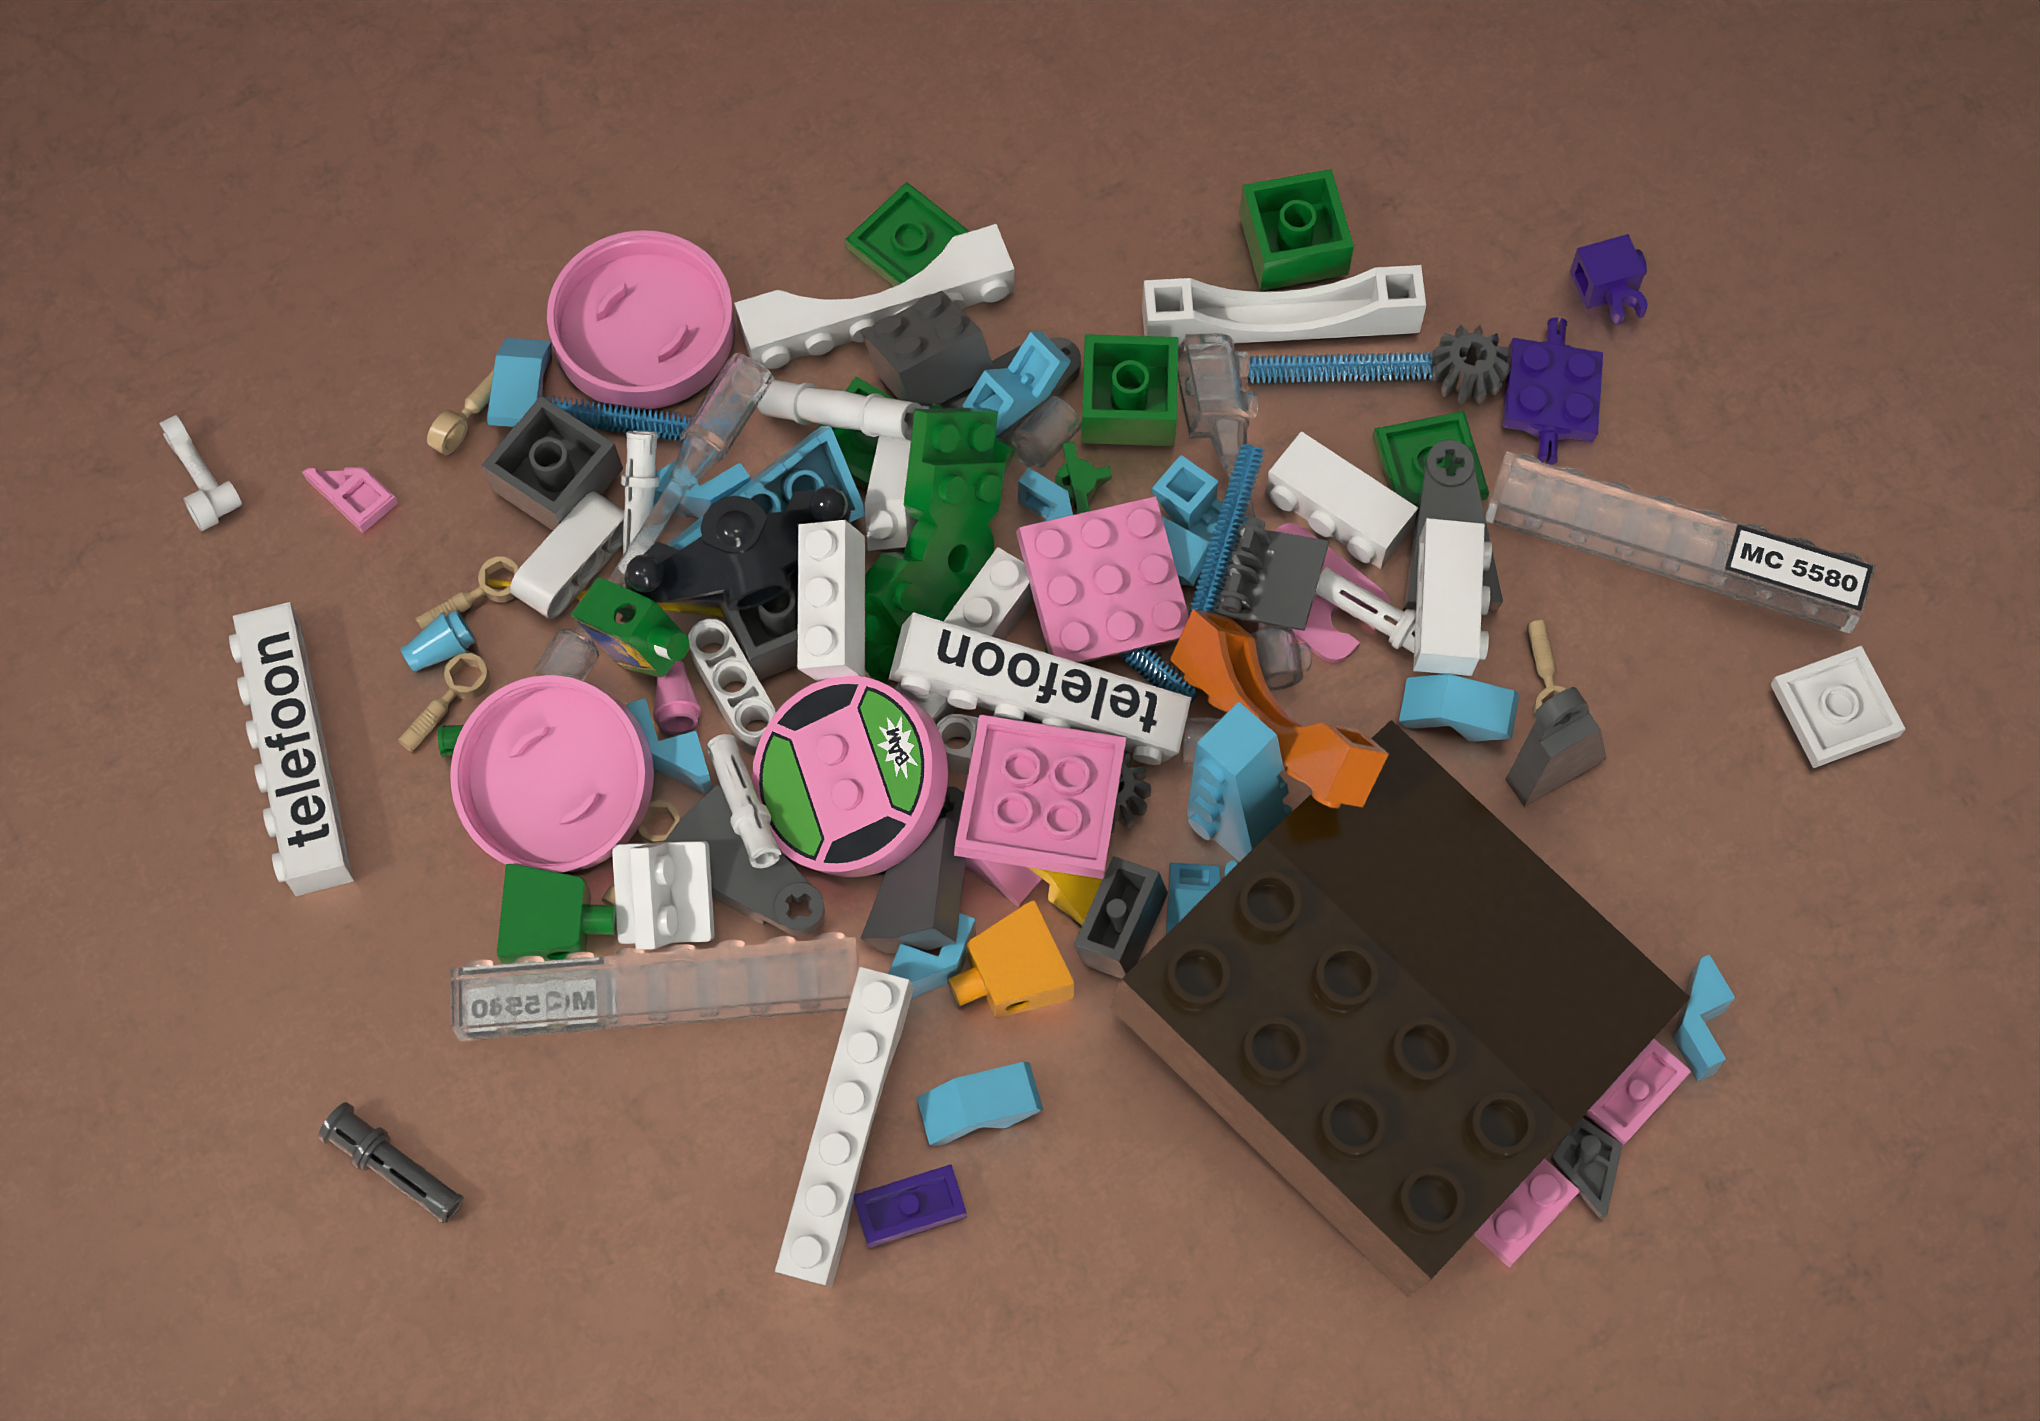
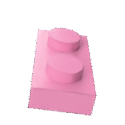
M1653 1039L1585 1115L1606 1134L1622 1143L1623 1147L1687 1078L1691 1070L1657 1040Z
M1544 1158L1473 1235L1510 1268L1570 1204L1580 1190Z

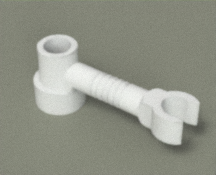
M177 415L160 422L159 424L165 432L163 436L175 454L178 455L199 488L198 491L183 499L195 524L200 531H204L218 524L219 517L241 507L242 502L230 481L221 485L217 483Z

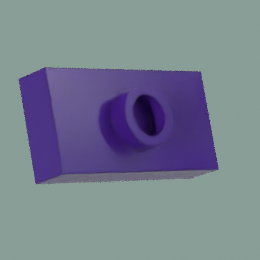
M952 1164L854 1194L853 1198L868 1248L967 1218V1212Z

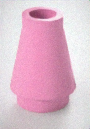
M676 661L665 676L657 677L653 719L659 724L661 731L671 735L692 731L698 725V718L701 715L700 705L686 674L685 664L682 661Z

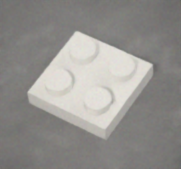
M1862 646L1776 676L1770 684L1813 768L1900 737L1906 730Z

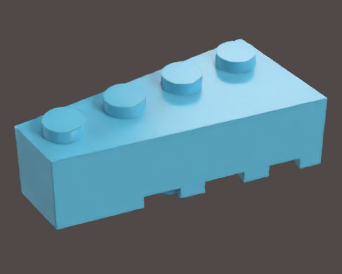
M822 425L730 495L750 498L759 504L765 513H773L786 510L794 491H816L822 486H833L840 489L847 498L851 511L849 523L865 516L864 504L831 426ZM703 516L668 542V546L681 550L702 537L700 528Z

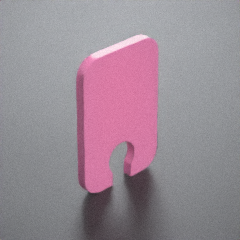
M1294 523L1283 524L1275 530L1276 532L1316 538L1304 527ZM1328 547L1321 573L1328 567L1336 574L1390 603L1388 595L1380 587ZM1345 592L1342 593L1346 598L1374 614L1378 613L1377 610ZM1319 595L1314 596L1305 631L1282 627L1328 663L1336 664L1345 661L1360 645V642L1350 634L1336 630L1332 625L1331 616L1339 607Z

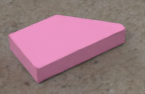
M345 467L344 470L318 471L317 468H307L302 472L305 479L362 534L398 504L396 497L365 467Z

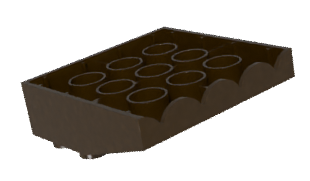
M1390 720L1371 738L1389 755L1363 808L1341 804L1339 808H1332L1318 802L1312 795H1309L1268 833L1121 979L1110 1008L1408 1297L1429 1282L1569 1133L1691 997L1397 724Z

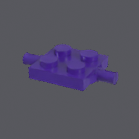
M1558 317L1547 321V341L1538 342L1512 338L1508 346L1509 357L1507 363L1509 364L1510 372L1505 384L1502 427L1526 431L1535 437H1539L1537 461L1540 464H1544L1547 459L1546 465L1557 463L1558 441L1571 438L1593 442L1598 435L1603 352L1566 345L1567 321L1561 318L1558 323Z

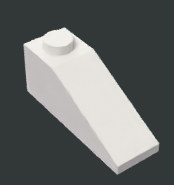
M922 406V408L929 409V406ZM879 435L864 503L868 551L905 552L908 537L918 522L917 519L910 516L903 505L911 444L909 440Z

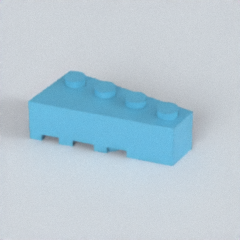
M1240 702L1197 742L1187 808L1188 822L1193 830L1206 840L1213 838L1239 862L1292 812V808L1287 804L1283 805L1282 801L1289 791L1287 783L1283 781L1279 774L1284 769L1278 736Z

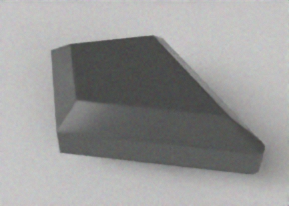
M1581 1118L1564 1137L1550 1160L1580 1190L1579 1195L1600 1219H1603L1608 1212L1622 1143Z

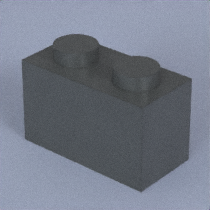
M1113 856L1074 942V947L1085 966L1122 979L1138 963L1168 895V891L1158 871Z

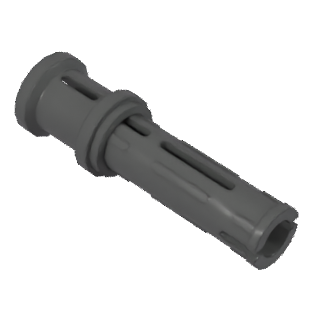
M348 1102L340 1104L328 1116L319 1130L318 1139L324 1144L333 1143L352 1158V1165L357 1169L367 1170L371 1168L399 1189L400 1192L435 1216L442 1224L447 1223L460 1208L464 1200L461 1194L454 1192L422 1166L391 1145L388 1132L381 1127L376 1129L371 1127L354 1114V1107Z

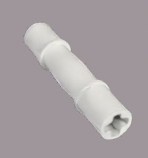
M768 379L761 384L757 393V407L764 416L793 420L802 425L814 422L834 428L862 430L867 436L876 437L880 435L911 441L914 410L923 409L916 402L885 398L883 395L875 393L863 396L841 390L818 389L816 385L807 382L799 384Z

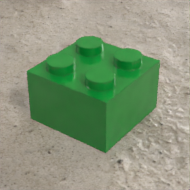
M1332 169L1242 186L1239 216L1260 291L1349 275L1354 244Z
M1085 334L1081 444L1175 445L1178 337Z

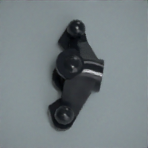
M822 486L816 491H794L786 510L773 513H765L762 507L750 498L741 496L724 497L713 503L703 515L700 528L702 537L681 550L658 541L644 554L637 555L631 559L625 571L626 589L645 596L656 603L725 602L730 611H740L762 605L784 594L792 585L789 577L798 570V524L846 520L849 523L851 516L850 505L844 493L833 486Z

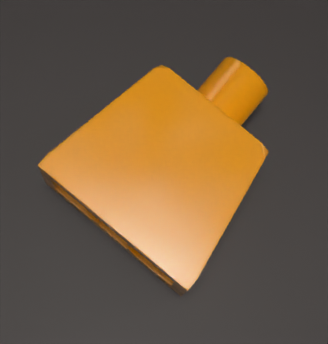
M1035 900L1026 903L972 938L966 944L967 958L971 969L947 979L952 995L959 1007L985 996L996 1018L1065 1002L1074 998L1075 983Z

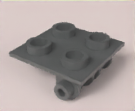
M1253 517L1247 518L1246 524L1237 527L1239 532L1235 534L1239 535V538H1234V540L1238 541V543L1232 544L1236 546V549H1230V551H1233L1229 555L1232 560H1227V562L1231 564L1226 565L1228 569L1224 571L1228 575L1222 577L1226 581L1221 582L1224 587H1219V589L1223 591L1217 594L1220 595L1219 598H1216L1219 603L1214 606L1218 608L1213 609V611L1218 615L1305 631L1330 542L1328 540L1264 530L1266 524L1264 521Z

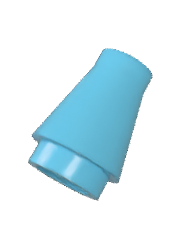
M454 610L447 615L445 612H442L412 641L401 647L400 650L410 668L416 673L425 667L451 659L456 655L468 653L467 648L476 643V639L461 614Z

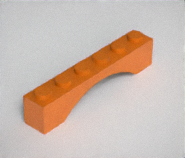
M1193 609L1170 658V661L1185 673L1183 679L1190 685L1206 692L1209 695L1208 702L1214 707L1229 712L1240 702L1278 736L1282 761L1286 765L1285 772L1292 778L1306 783L1313 790L1311 795L1315 800L1332 808H1339L1341 804L1363 808L1389 754L1360 729L1326 722L1302 726L1291 719L1276 703L1265 682L1258 661L1255 638L1230 617Z

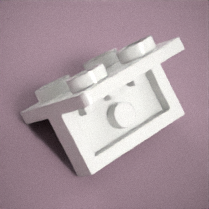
M707 841L618 844L612 849L619 943L636 944V950L657 949L675 942H708L714 939L710 855Z

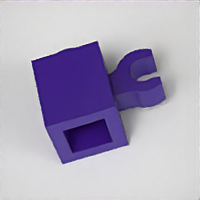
M1629 234L1577 248L1570 274L1585 308L1590 309L1608 304L1610 318L1616 325L1621 324L1625 312L1622 306L1624 305L1633 307L1638 318L1644 317L1648 305L1645 296L1639 291V288L1647 273V264L1640 249L1635 250Z

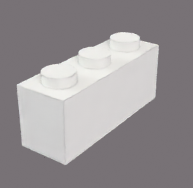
M1302 431L1268 472L1265 493L1269 495L1276 506L1284 511H1293L1308 521V524L1315 532L1324 537H1333L1345 545L1349 553L1361 562H1370L1381 569L1413 529L1418 507Z
M1429 518L1425 521L1419 537L1413 671L1472 676L1478 661L1485 660L1487 657L1489 634L1488 631H1481V615H1487L1489 610L1490 587L1482 586L1483 570L1488 571L1490 568L1492 543L1484 541L1485 524Z
M846 520L798 524L797 669L817 682L835 677H865V535Z

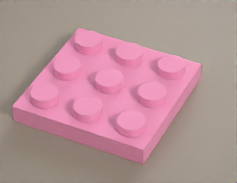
M1156 496L1027 525L1017 529L1016 534L1048 654L1082 664L1179 640L1189 615Z
M979 715L954 847V856L1104 879L1126 737Z

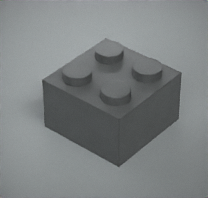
M942 290L922 297L911 307L893 316L884 317L876 325L861 332L877 376L899 400L916 402L921 406H929V409L933 403L941 404L975 386L984 370L994 369L981 329Z
M542 396L538 398L481 465L492 491L551 530H554L588 493L593 491L602 495L623 470L615 443Z
M798 570L789 577L792 583L789 590L762 605L740 611H730L725 602H718L736 642L759 681L798 664Z

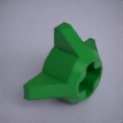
M1074 441L1062 443L1065 464L1058 469L1055 475V484L1068 491L1071 506L1075 507L1077 514L1089 512L1088 502L1094 498L1096 490L1112 479L1110 466L1094 469L1088 461L1078 459Z

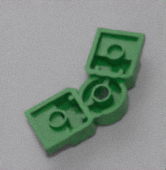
M988 408L914 410L903 505L910 516L917 519L918 522L908 537L904 554L899 552L882 553L865 573V677L885 684L889 680L902 624L913 612L944 622L952 611L953 605L957 604L994 553V540L988 523L1000 510L1006 463L993 459L998 411Z

